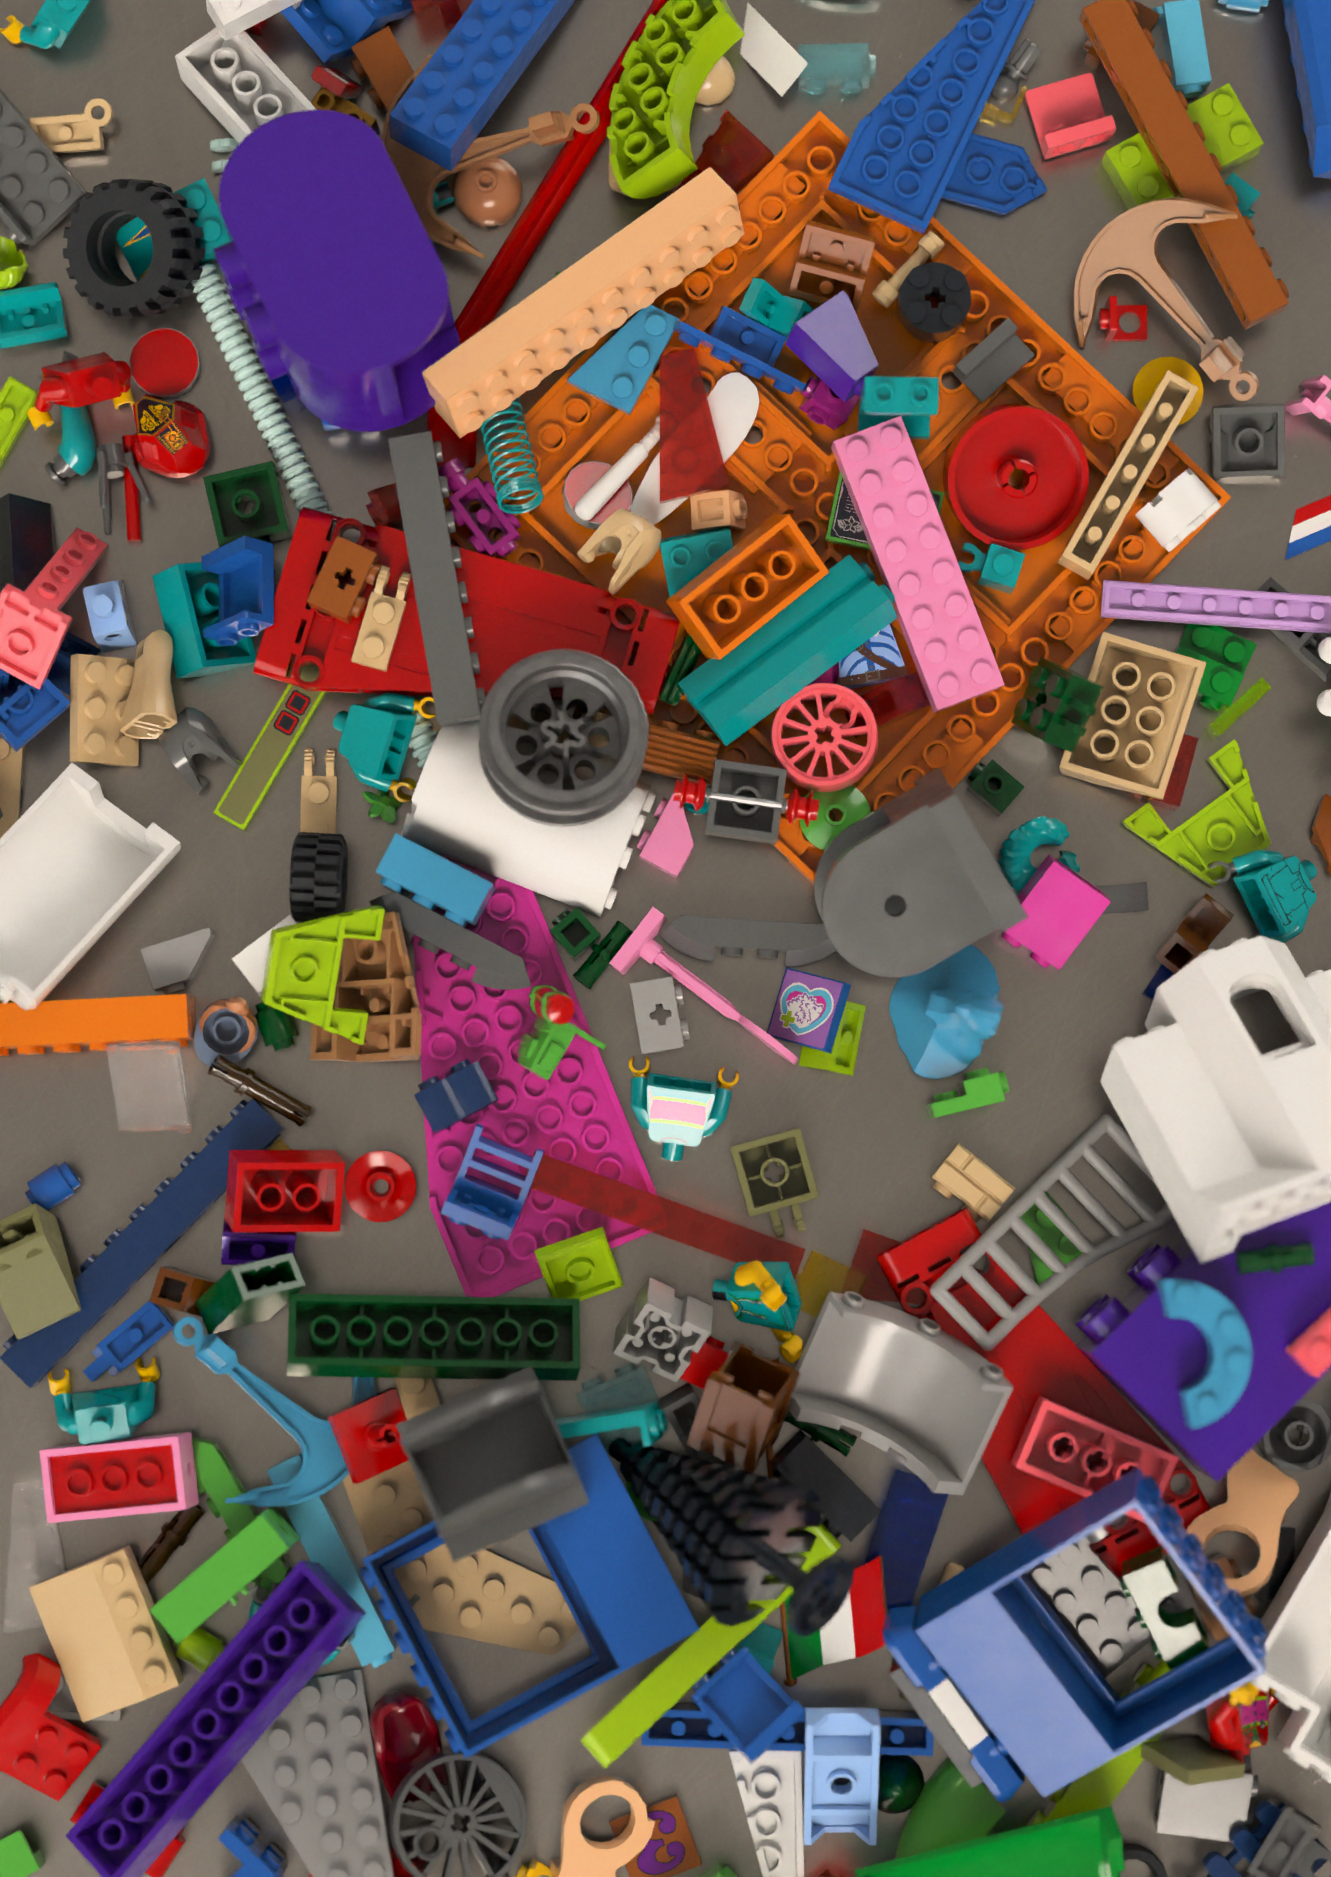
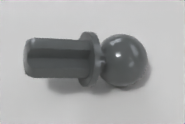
M1025 39L1011 60L1005 62L1004 65L1009 69L1007 72L1000 73L992 90L993 95L997 99L1002 101L1011 100L1018 93V79L1020 77L1028 79L1027 72L1042 50L1033 41Z

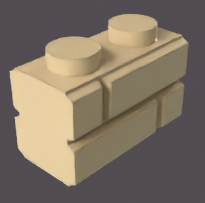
M957 1143L930 1176L936 1181L933 1188L948 1200L954 1195L964 1203L961 1209L968 1208L975 1222H978L981 1218L989 1222L1015 1189V1187L960 1143Z

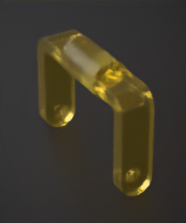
M1022 87L1012 114L986 103L980 116L994 122L997 119L1007 124L1013 123L1028 88Z

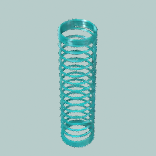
M520 396L517 398V402L512 401L511 404H514L512 407L498 411L481 425V432L484 436L483 441L486 446L485 450L488 455L487 459L490 464L491 474L493 475L492 480L495 484L494 489L497 493L499 509L510 514L529 512L540 505L544 498L540 481L537 480L539 475L535 471L537 466L532 461L534 454L530 451L532 446L528 442L530 437L526 432L525 416L521 413L523 408L519 404ZM516 406L519 407V411H515L513 409ZM516 413L515 416L505 420H491L502 414ZM519 415L521 416V419H522L521 421H520V420H514V419L517 418ZM487 422L497 423L490 428L485 426ZM506 423H519L509 429L492 430ZM523 425L524 430H519L517 428ZM489 432L498 433L492 438L488 436ZM520 432L519 435L513 438L496 439L507 433ZM525 434L526 440L518 439ZM492 441L501 442L495 447L490 446V443ZM511 442H523L514 448L497 449ZM525 444L528 445V449H522L521 447ZM494 451L503 452L497 457L492 455ZM512 452H525L524 454L513 458H500ZM528 453L530 454V459L523 458ZM497 460H498V461H506L505 463L501 464L499 467L496 466V465H494V463H495ZM527 461V463L518 467L502 468L513 462ZM530 463H532V465H533V468H532V469H531V468H524V467H526L527 465H529ZM499 470L508 471L502 476L497 475ZM517 471H530L522 476L506 477ZM532 473L535 474V478L527 477ZM501 479L510 480V482H508L504 486L499 484ZM521 490H533L532 493L524 496H507ZM536 492L538 493L533 500L527 503L508 505L502 502L504 498L519 500L528 498Z

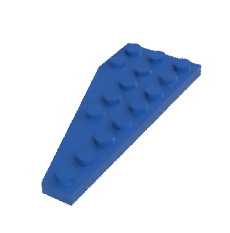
M981 0L880 101V104L858 123L831 179L828 190L924 235L1035 0Z

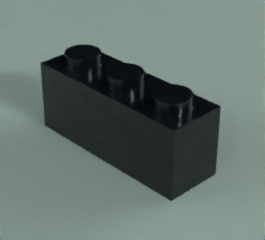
M801 1429L770 1460L777 1468L773 1475L778 1480L816 1491L821 1502L801 1503L804 1506L811 1505L821 1510L822 1514L827 1518L823 1525L837 1539L843 1534L851 1542L881 1512L877 1505Z

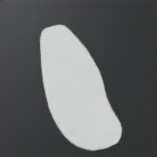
M739 372L723 376L701 406L672 433L651 463L631 505L632 513L647 519L652 525L658 523L697 491L736 451L748 434L759 407L757 388L748 377Z

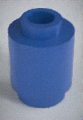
M65 1161L61 1165H52L28 1181L27 1184L30 1189L25 1194L31 1204L36 1203L49 1211L76 1193L75 1189L81 1186V1183L70 1165Z

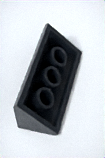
M7 493L0 498V594L7 583L25 591L55 555L52 506L50 503Z

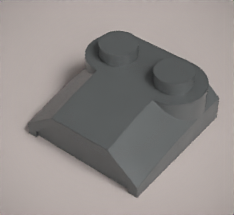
M1248 403L1211 407L1210 428L1212 431L1213 479L1264 475L1285 476L1284 404Z

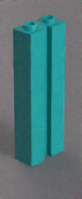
M849 554L830 568L827 575L721 660L709 659L678 682L688 702L725 746L729 745L898 618L892 605L895 602V597L885 584L878 586L874 582L876 577L865 562L858 564Z

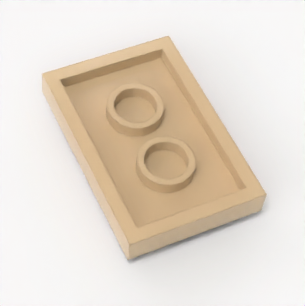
M86 654L71 655L70 762L124 767L139 766V739L125 736L124 733L120 732L124 708L132 686L135 659Z

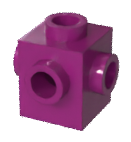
M811 376L806 382L805 390L801 391V394L805 397L799 409L806 412L813 422L836 430L848 420L859 396L856 394L844 403L818 376L816 378Z

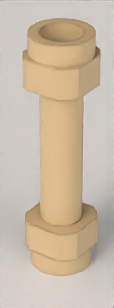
M929 231L922 237L917 244L919 248L888 281L883 279L871 293L885 308L898 298L899 293L897 291L901 288L903 281L911 270L923 265L929 257L934 259L945 246L944 242L932 231Z

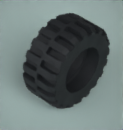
M114 179L110 183L102 182L94 186L93 192H86L79 199L78 203L81 207L72 209L68 217L72 221L70 227H65L63 238L67 239V248H63V258L68 259L70 267L66 268L70 279H76L78 284L75 285V289L80 296L89 297L88 303L97 310L103 309L106 314L112 316H157L165 314L166 310H173L181 305L182 299L180 297H189L194 290V286L191 284L192 281L200 279L203 269L198 267L200 259H205V249L200 248V239H204L202 227H196L194 221L198 220V216L194 209L184 207L187 204V200L180 193H172L171 187L163 183H154L151 180ZM133 214L145 223L153 242L151 264L145 275L137 282H133L123 273L115 253V241L118 231L124 221Z

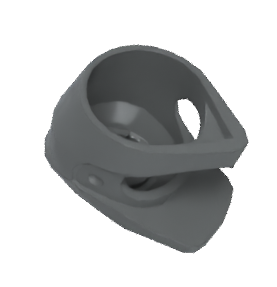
M186 706L177 715V723L171 728L165 729L164 733L159 737V743L168 758L197 793L208 784L205 776L198 775L192 758L194 754H205L213 761L220 756L235 769L243 765L240 757L222 736L212 719L195 708Z

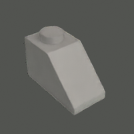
M208 927L141 949L153 990L157 992L163 990L164 995L185 990L184 983L193 980L215 938L212 928Z

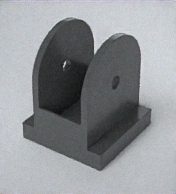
M939 768L914 781L916 786L843 829L831 840L819 859L814 877V897L826 932L832 944L843 958L867 973L882 977L915 975L940 963L1000 927L1004 932L1028 918L958 796Z
M532 1366L396 1424L401 1436L400 1443L409 1458L435 1521L437 1532L444 1539L454 1563L590 1504Z

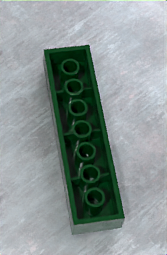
M289 1294L287 1376L500 1380L532 1366L537 1380L577 1381L580 1371V1299Z

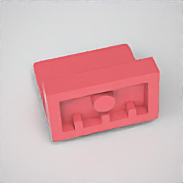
M1085 73L1025 92L1026 103L1044 160L1110 141L1115 133L1116 125L1113 116L1105 117L1092 73Z

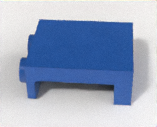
M243 536L202 556V570L219 574V622L203 629V637L216 640V643L221 646H233L239 640L248 636H256L261 630L274 625L273 543Z
M746 1646L740 1651L734 1647L719 1661L723 1667L713 1676L707 1672L692 1686L696 1692L692 1695L691 1700L752 1765L805 1714L806 1710L796 1700L793 1701L755 1660Z

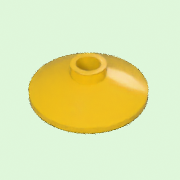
M1156 358L1145 364L1135 377L1132 388L1135 407L1142 413L1144 412L1167 370L1199 387L1178 426L1189 421L1201 406L1203 400L1202 380L1195 368L1180 358Z

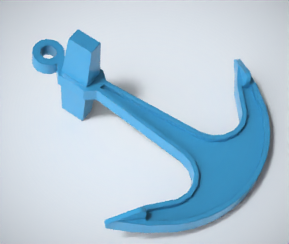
M184 1317L176 1322L173 1327L175 1341L182 1346L189 1347L194 1345L195 1358L205 1364L215 1375L228 1374L295 1439L301 1449L302 1461L300 1469L292 1479L286 1483L256 1488L234 1498L225 1499L226 1503L256 1507L295 1505L326 1493L349 1474L329 1421L314 1417L240 1365L237 1361L236 1351L225 1344L216 1334L203 1335L202 1324L196 1318ZM184 1325H190L194 1329L192 1338H186L182 1335ZM352 1377V1401L350 1406L377 1394L374 1378Z

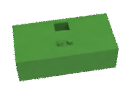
M270 1507L168 1593L150 1611L178 1644L227 1601H230L233 1605L239 1602L235 1596L239 1591L246 1596L250 1592L246 1585L301 1538L275 1507Z

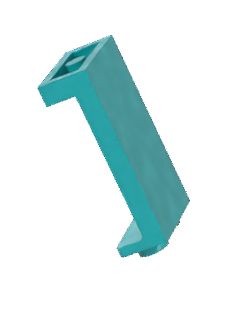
M865 376L858 401V432L901 416L910 439H929L930 415L938 413V378Z
M657 1401L555 1418L563 1439L639 1426L645 1447L651 1446L661 1439L663 1431L667 1430L664 1410L658 1409Z

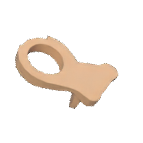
M1252 1449L1227 1472V1502L1213 1507L1196 1517L1187 1528L1188 1534L1194 1533L1198 1537L1203 1549L1211 1538L1225 1531H1238L1248 1535L1256 1543L1260 1551V1559L1257 1566L1248 1575L1238 1579L1225 1578L1224 1581L1231 1591L1236 1589L1242 1597L1257 1592L1270 1579L1277 1557L1281 1523L1285 1522L1287 1510L1293 1505L1300 1492L1296 1480L1282 1473Z
M605 1775L590 1778L577 1786L564 1805L561 1827V1859H551L550 1871L553 1877H616V1870L628 1863L645 1848L651 1838L655 1821L647 1817L646 1805L632 1785L620 1778ZM610 1794L626 1799L630 1803L631 1816L627 1827L619 1836L605 1842L590 1841L582 1836L580 1820L583 1811L590 1802L600 1796Z

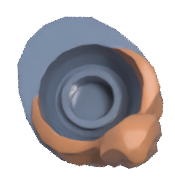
M238 996L230 999H219L210 1003L201 1012L194 1033V1050L199 1059L210 1067L211 1064L217 1066L214 1059L218 1054L236 1064L253 1047L257 1040L258 1023L247 1001Z

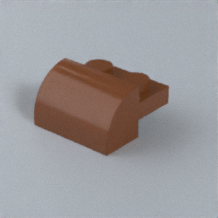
M808 220L788 295L823 304L841 291H844L857 313L876 238Z

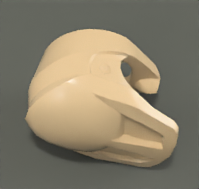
M622 508L610 515L581 547L577 555L587 563L593 561L595 556L605 553L617 555L612 564V568L616 572L610 581L608 589L614 595L638 570L645 567L652 560L661 542V530L653 526L647 519Z

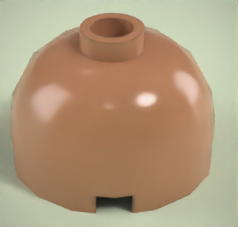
M498 156L458 171L454 179L453 198L456 208L467 222L477 227L487 228V226L506 224L517 214L522 204L523 186L519 174L508 161Z

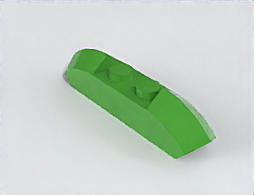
M192 1437L198 1496L207 1491L210 1496L206 1500L207 1505L216 1518L220 1516L223 1518L228 1527L224 1533L228 1541H230L260 1514L255 1506L225 1502V1499L244 1494L246 1490L218 1442ZM282 1554L255 1577L252 1582L256 1584L258 1578H262L260 1584L266 1590H271L274 1583L279 1586L287 1577L290 1569L284 1555Z

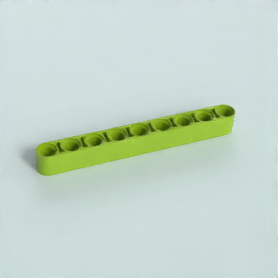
M821 1522L820 1527H807L805 1529L817 1536L811 1552H798L807 1558L802 1566V1569L806 1572L821 1559L834 1555L842 1547V1544ZM773 1575L766 1576V1578H776ZM787 1587L778 1599L750 1601L749 1604L756 1603L766 1608V1610L752 1620L732 1627L717 1623L712 1616L699 1628L700 1630L689 1637L581 1739L583 1745L604 1768H607L690 1691L692 1686L704 1674L709 1673L732 1648L739 1645L789 1598L793 1590Z

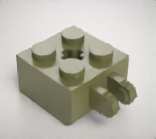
M800 1128L729 1147L749 1217L769 1212L775 1235L778 1239L785 1237V1229L777 1209L791 1206L795 1228L798 1230V1233L806 1231L799 1203L818 1198L819 1195ZM776 1162L777 1167L782 1165L784 1173L779 1175L780 1181L772 1183L771 1178L766 1179L764 1176V1171L769 1169L768 1163Z

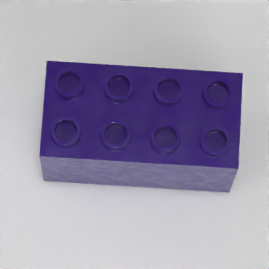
M1331 1202L1240 1235L1233 1252L1202 1264L1198 1261L1186 1237L1173 1250L1167 1244L1161 1247L1158 1243H1155L1126 1271L1127 1275L1137 1285L1121 1301L1115 1296L1110 1298L1105 1293L1093 1302L1075 1322L1086 1335L1076 1345L1083 1354L1197 1471L1217 1482L1331 1369V1367H1326V1372H1321V1377L1308 1375L1285 1351L1331 1307ZM1310 1241L1313 1246L1315 1262L1312 1266L1283 1268L1281 1273L1274 1274L1271 1270L1246 1273L1244 1275H1239L1235 1259L1236 1251L1268 1248V1245L1272 1243H1277L1278 1246H1285ZM1177 1278L1189 1280L1219 1292L1239 1312L1250 1336L1252 1365L1244 1391L1237 1402L1224 1415L1210 1424L1199 1428L1190 1429L1185 1426L1178 1389L1192 1384L1202 1374L1207 1362V1344L1202 1332L1192 1322L1183 1318L1163 1316L1156 1279Z

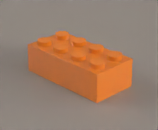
M774 514L667 599L666 602L704 656L709 659L721 660L827 575L829 571L789 514Z

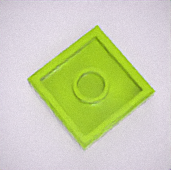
M603 1227L534 1250L551 1298L580 1299L582 1301L624 1286Z

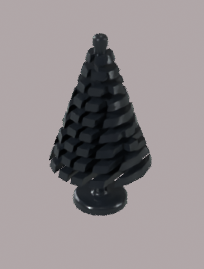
M621 1437L616 1438L610 1444L608 1450L610 1456L621 1462L620 1471L627 1482L631 1483L632 1491L645 1505L644 1509L649 1516L658 1518L657 1521L652 1522L659 1533L662 1534L670 1550L675 1552L680 1566H684L685 1574L689 1579L694 1578V1585L699 1591H705V1594H699V1596L706 1605H709L707 1608L717 1623L732 1627L752 1620L765 1611L766 1608L756 1603L749 1604L750 1601L778 1599L787 1587L791 1588L793 1592L787 1605L786 1622L789 1629L796 1635L807 1637L817 1633L838 1613L853 1584L854 1569L851 1562L843 1557L832 1555L821 1559L806 1572L802 1569V1566L807 1558L798 1553L811 1552L817 1536L807 1530L795 1531V1528L820 1527L822 1511L811 1505L800 1506V1502H821L816 1491L773 1478L767 1480L768 1476L755 1473L748 1474L749 1471L730 1468L699 1458L691 1459V1456L672 1454V1451L662 1448L644 1447L643 1443H637L632 1446ZM773 1575L776 1578H766V1576Z

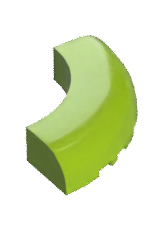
M668 0L656 16L653 14L649 15L645 21L647 25L638 42L632 41L621 64L624 67L619 83H614L609 109L612 111L611 126L607 127V137L611 143V155H609L614 176L620 190L631 198L647 199L656 197L668 191L698 169L690 145V121L695 100L714 65L729 48L745 36L725 0Z

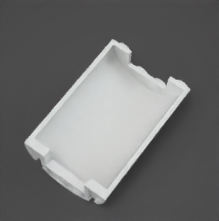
M480 720L441 726L411 800L412 812L406 815L401 836L427 850L570 906L578 907V909L601 917L604 907L611 910L618 893V889L613 888L615 876L619 867L626 869L633 849L627 847L633 834L639 837L646 816L641 814L643 811L650 812L657 795L656 792L651 791L652 786L637 781L629 796L617 808L593 822L572 827H555L539 824L512 811L498 798L490 787L484 775L479 756ZM530 742L520 743L516 748L519 754L523 756H530L536 751L535 746ZM554 752L551 753L555 758L562 759V756ZM535 765L523 766L518 770L526 777ZM586 766L579 767L574 771L575 776L583 781L589 780L594 776L593 771ZM546 770L538 775L539 780L543 784L550 785L558 780V776L553 771ZM569 777L563 778L562 791L574 790Z
M71 763L0 838V1001L7 1004L11 1000L26 1011L28 1009H35L181 849L180 842L154 822L146 829L105 799L99 782L74 763Z

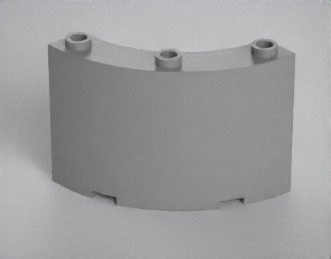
M829 1291L795 1368L801 1374L788 1410L796 1421L819 1424L839 1430L842 1424L860 1431V1439L886 1453L894 1449L907 1458L905 1466L912 1470L933 1493L963 1495L1014 1387L1003 1376L1004 1372L1000 1367L989 1363L970 1347L942 1331L940 1325L935 1321L927 1318L919 1319L890 1306L865 1299L852 1291H846L845 1294Z

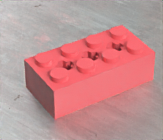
M1038 1396L1011 1463L1016 1468L1086 1498L1122 1477L1120 1475L1122 1469H1128L1129 1466H1132L1131 1470L1139 1467L1146 1477L1151 1476L1156 1481L1162 1498L1179 1457L1168 1450L1042 1396ZM1066 1437L1064 1441L1069 1444L1067 1450L1060 1449L1058 1454L1054 1453L1056 1450L1053 1447L1054 1441ZM1096 1451H1099L1098 1456L1102 1458L1101 1463H1094L1091 1468H1088L1090 1464L1086 1461L1088 1455H1094ZM1135 1507L1124 1513L1146 1523Z

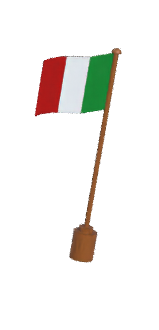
M764 1357L779 1365V1357ZM769 1445L766 1449L768 1480L776 1479L773 1475L775 1467L770 1461L774 1457L772 1445ZM882 1555L854 1569L853 1584L845 1602L831 1621L813 1635L801 1637L789 1629L786 1622V1610L790 1597L780 1605L787 1679L783 1681L786 1686L792 1687L796 1685L797 1677L823 1665L862 1657L886 1645L883 1637V1626L887 1607Z

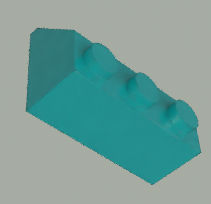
M202 562L176 564L152 576L165 631L169 633L173 640L172 660L177 679L207 676L255 663L256 653L251 636L239 640L233 646H221L216 643V640L203 637V629L219 622V574L202 570Z

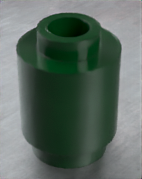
M263 1002L255 1005L257 1010L255 1018L265 1047L273 1046L276 1052L294 1046L293 1039L300 1035L293 1016Z

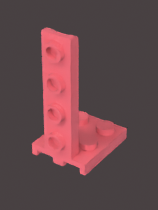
M76 528L25 591L7 583L0 594V669L37 689L42 687L72 621V617L59 610L102 558L108 546L107 543L99 540L90 532Z

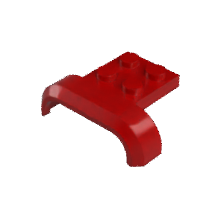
M34 1653L23 1657L20 1678L13 1690L0 1705V1771L59 1802L102 1746L100 1739L47 1711L59 1686L61 1668L56 1662L39 1653Z

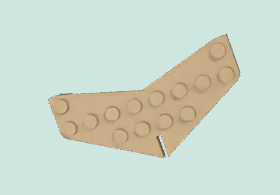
M406 1461L359 1484H353L350 1474L342 1480L369 1554L434 1520L410 1461ZM444 1543L394 1570L408 1600L415 1593L420 1597L412 1608L425 1630L545 1655H554L560 1652L579 1630L555 1581L486 1549L454 1563Z

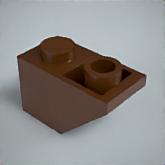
M163 1266L159 1268L149 1302L184 1313L201 1316L196 1301L217 1281Z

